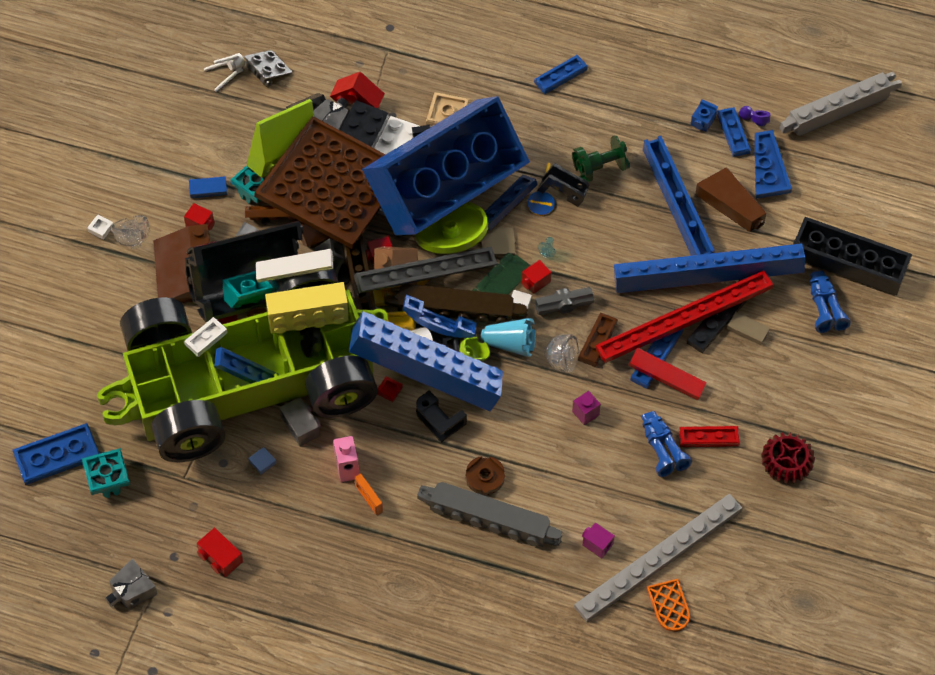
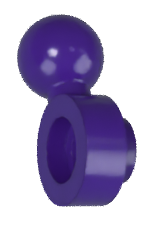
M743 106L739 111L741 119L750 120L752 118V121L758 126H765L770 122L771 114L767 111H753L749 106Z

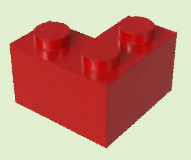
M359 71L337 80L330 97L335 102L340 98H344L348 101L349 105L357 100L379 108L385 93Z

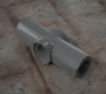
M590 287L572 291L563 288L557 290L553 295L535 298L536 311L539 315L556 311L564 314L573 311L575 307L594 304L593 292Z

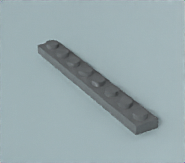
M486 247L356 273L354 278L360 294L494 267L497 265L492 247Z

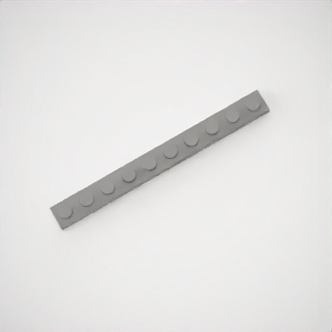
M728 494L575 603V610L586 622L590 621L742 511L741 505Z

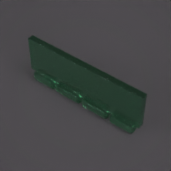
M507 253L499 261L500 264H497L488 273V276H485L476 285V289L473 288L472 291L510 294L521 282L522 271L531 265L518 255L513 256L511 253Z

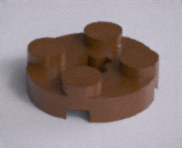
M477 457L467 466L465 474L467 485L472 491L481 495L488 496L493 494L504 484V467L494 457ZM481 473H490L489 478H482Z

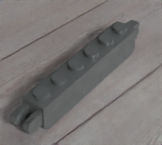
M440 482L435 488L421 485L417 494V499L429 504L430 510L436 514H445L451 516L454 520H463L475 527H484L493 533H502L508 535L511 539L526 541L532 546L543 547L544 543L551 546H559L562 542V531L550 526V520L547 516L466 489Z

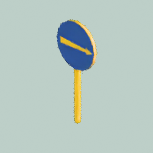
M547 163L545 173L550 169V163ZM537 191L529 196L527 205L533 214L545 216L553 211L555 200L549 193L545 192L542 194Z

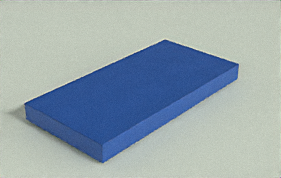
M88 423L12 450L25 485L83 465L82 458L99 454Z

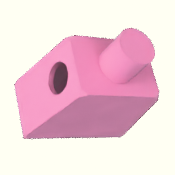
M353 436L334 439L333 449L340 482L355 480V476L359 475V465ZM347 464H351V468L345 469L344 466Z

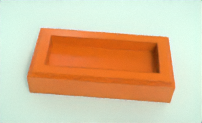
M362 474L355 476V487L375 515L382 513V502Z

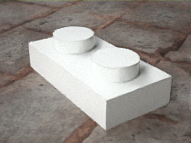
M213 317L184 341L185 346L199 357L225 336L227 329Z

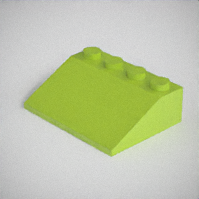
M308 99L256 123L247 166L261 178L271 172L310 118L314 116L312 100Z

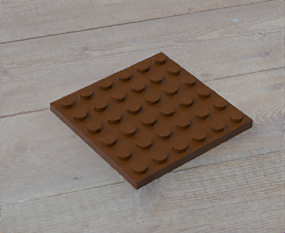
M312 116L255 191L254 197L352 249L381 209L362 169L386 154Z

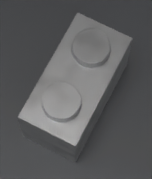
M301 397L279 407L282 420L299 446L320 436V422L317 417L313 418L310 406L307 402L304 403Z

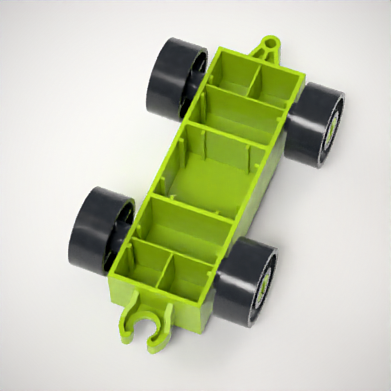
M334 267L330 270L270 280L273 293L339 283ZM347 289L345 292L348 303V321L342 324H327L319 327L321 332V351L316 358H307L304 355L301 347L303 335L300 334V330H289L280 334L271 333L267 312L223 324L227 329V334L198 357L184 343L194 333H192L183 304L176 299L167 297L145 300L127 310L120 320V328L128 352L123 353L128 376L103 387L97 393V398L100 405H106L113 398H122L125 401V406L119 411L105 410L103 412L104 422L116 426L141 419L147 440L155 439L161 458L169 462L180 463L205 457L222 445L225 440V432L221 420L309 395L315 413L321 417L338 418L356 413L368 406L376 398L378 387L373 375V362L349 352L352 328L362 311L373 314L387 322L388 314L383 309L356 310L350 291ZM223 347L276 372V374H274L273 378L250 384L215 367L216 349Z

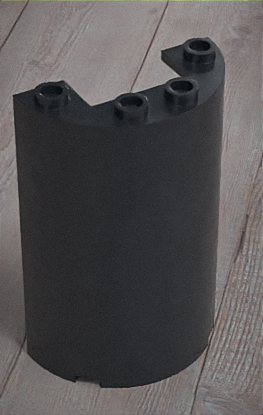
M300 221L188 248L186 253L187 255L189 254V257L185 258L187 285L193 303L199 306L197 312L205 322H208L213 317L218 320L248 312L256 307H267L266 299L257 303L242 305L239 308H231L224 300L223 280L256 271V262L298 255L299 244L297 240H303V227Z

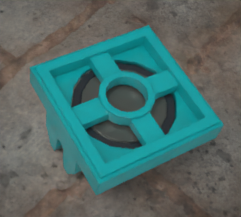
M246 165L230 179V182L238 189L242 199L246 197L248 204L252 200L259 203L261 200L254 197L255 191L267 176L261 178Z
M121 448L82 458L91 495L102 493L104 497L110 498V492H114V495L117 496L120 493L121 487L130 485Z

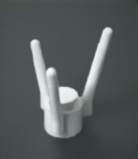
M240 53L215 60L214 65L204 68V71L228 65L230 70H235L214 89L215 92L221 89L238 73L243 72L242 67L245 66V61Z

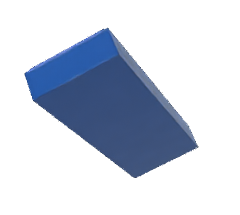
M575 55L535 78L534 83L546 94L588 70V66L578 55Z
M735 107L717 110V116L732 156L750 154L751 148Z

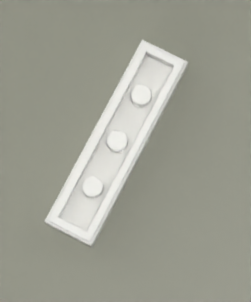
M326 249L256 262V280L264 282L333 269L332 250Z

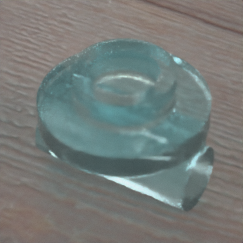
M548 237L546 243L541 242L538 245L539 252L544 257H553L556 253L553 248L554 239L552 237Z

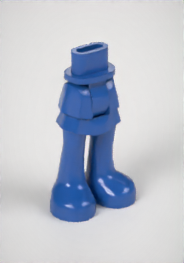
M824 271L812 272L810 274L811 294L819 311V318L815 322L816 331L818 333H825L832 328L833 324L837 331L847 329L851 325L850 318L842 311L837 301V293L829 277L825 275ZM826 303H829L831 307L833 318L829 313Z
M655 411L643 414L641 418L643 420L642 425L645 428V436L648 438V443L654 448L659 459L656 466L658 476L665 477L674 470V466L677 471L690 467L692 464L691 458L682 452L675 443L670 428L662 421L661 416H657ZM666 443L668 449L671 452L673 460L668 455L667 451L665 450L662 444Z

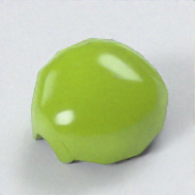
M478 337L465 338L460 343L459 352L481 362L490 357V349L486 342L480 343L477 340Z

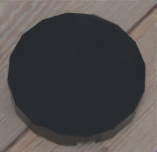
M308 327L300 330V334L303 335L301 347L304 355L307 358L318 357L321 351V332L319 327Z

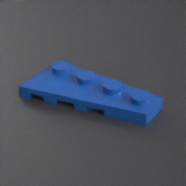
M773 130L755 133L756 199L791 193L792 187Z

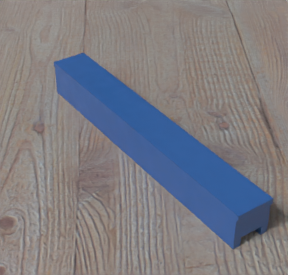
M658 136L657 139L652 141L644 140L643 152L690 255L714 253L715 250L662 136Z

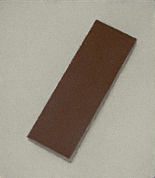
M600 312L578 356V361L596 367L600 359L596 345L610 339L618 319Z

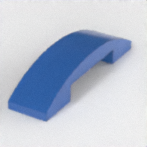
M409 295L405 296L403 310L420 325L447 336L459 338L474 337L477 323L461 316L458 317L457 321H454L423 308L424 301Z

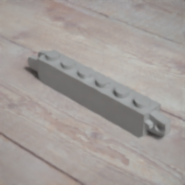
M882 72L790 111V115L786 120L780 123V130L783 134L794 131L797 135L801 136L886 100L890 96V92L901 87L902 82L900 80L890 82L895 79L896 74L894 72L887 74Z

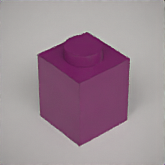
M588 390L573 400L572 412L583 425H586L600 415L601 404Z
M595 522L591 528L587 527L583 532L582 546L602 559L613 546L615 535Z

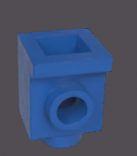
M701 99L699 106L691 117L690 125L707 132L716 118L718 106Z

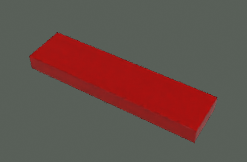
M639 348L636 349L628 365L696 400L699 399L707 383Z

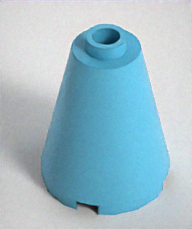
M526 318L487 325L485 329H482L481 340L489 346L529 357L532 355L529 352L534 351L536 330L532 329L531 325L535 324L534 320Z

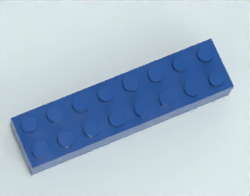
M362 311L352 328L349 352L490 412L501 397L503 371L496 367H492L478 359L471 358L443 344L436 343Z

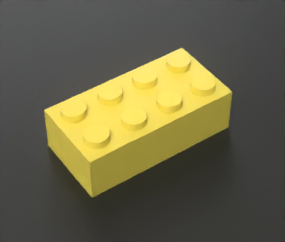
M344 282L265 294L271 333L280 334L289 330L299 331L308 327H323L327 324H342L348 321V303Z

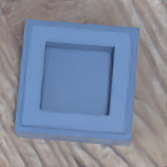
M264 447L248 458L249 462L260 474H263L276 464V459Z

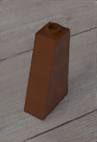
M727 167L697 183L695 192L697 197L747 231L751 232L764 225L767 213Z

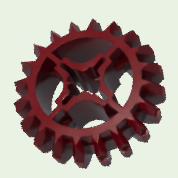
M783 432L780 434V437L775 434L773 439L769 438L767 444L763 446L761 454L762 466H765V472H770L771 478L777 477V482L784 479L785 484L788 483V480H791L794 484L796 479L802 481L813 470L815 457H813L814 450H811V444H806V438L799 439V434L796 437H793L791 432L788 436H785ZM778 450V457L774 459L773 453ZM802 456L803 463L799 466L797 464L798 458Z

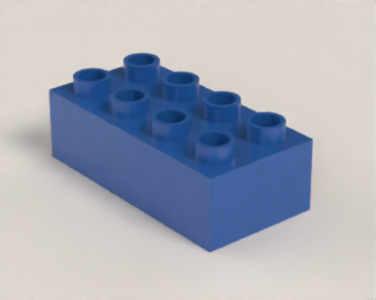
M499 96L476 99L362 170L394 234L411 235L424 230L524 167L530 161Z

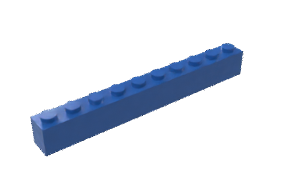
M802 244L621 263L614 264V281L616 292L625 293L743 280L761 271H765L768 277L805 272V254Z

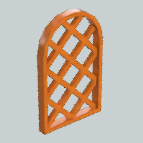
M678 579L647 586V591L660 625L672 632L684 629L688 625L690 613ZM676 584L678 586L679 591L674 589ZM663 587L670 590L667 596L660 593ZM651 591L656 593L654 599L652 597ZM672 592L679 595L676 600L669 597ZM658 595L665 598L663 603L656 601ZM680 597L682 598L684 604L678 602ZM667 600L674 603L672 608L665 606ZM655 604L661 606L658 611ZM676 604L683 607L681 613L674 610ZM663 608L669 610L667 616L660 613ZM685 609L687 612V616L683 615ZM672 612L678 615L676 621L669 618ZM681 617L687 620L684 625L678 623ZM667 620L674 623L672 628L665 625Z

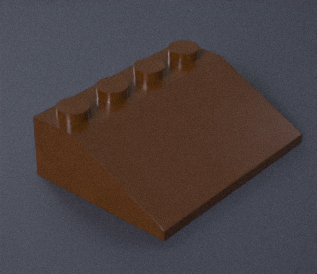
M208 224L188 226L153 240L158 298H173L181 303L193 302L185 273V258L189 257V254L187 255L186 252L190 247L210 243Z

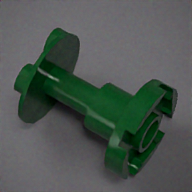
M614 135L610 141L611 150L600 154L598 151L587 154L583 147L574 148L572 160L575 170H579L581 173L578 177L585 179L588 183L592 182L593 171L602 169L603 164L614 160L622 171L630 168L629 160L625 155V152H627L625 142H620L618 136Z

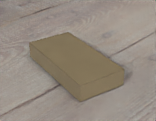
M735 312L727 326V330L762 345L770 331V327Z

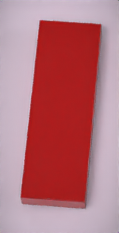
M738 426L679 427L680 447L739 446L740 444Z

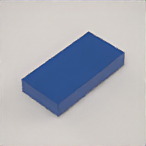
M226 176L190 179V198L227 195Z

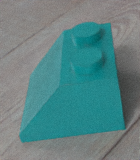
M256 271L223 280L224 300L231 308H239L249 303H257L260 300L266 299L265 294L273 292V287L268 281L258 282L256 280Z

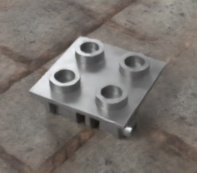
M272 50L244 56L247 60V68L260 79L264 86H270L272 78L292 73Z

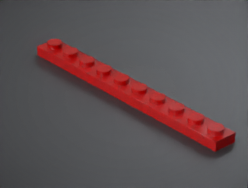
M761 271L596 345V350L604 363H607L637 348H641L773 289V283L765 271Z

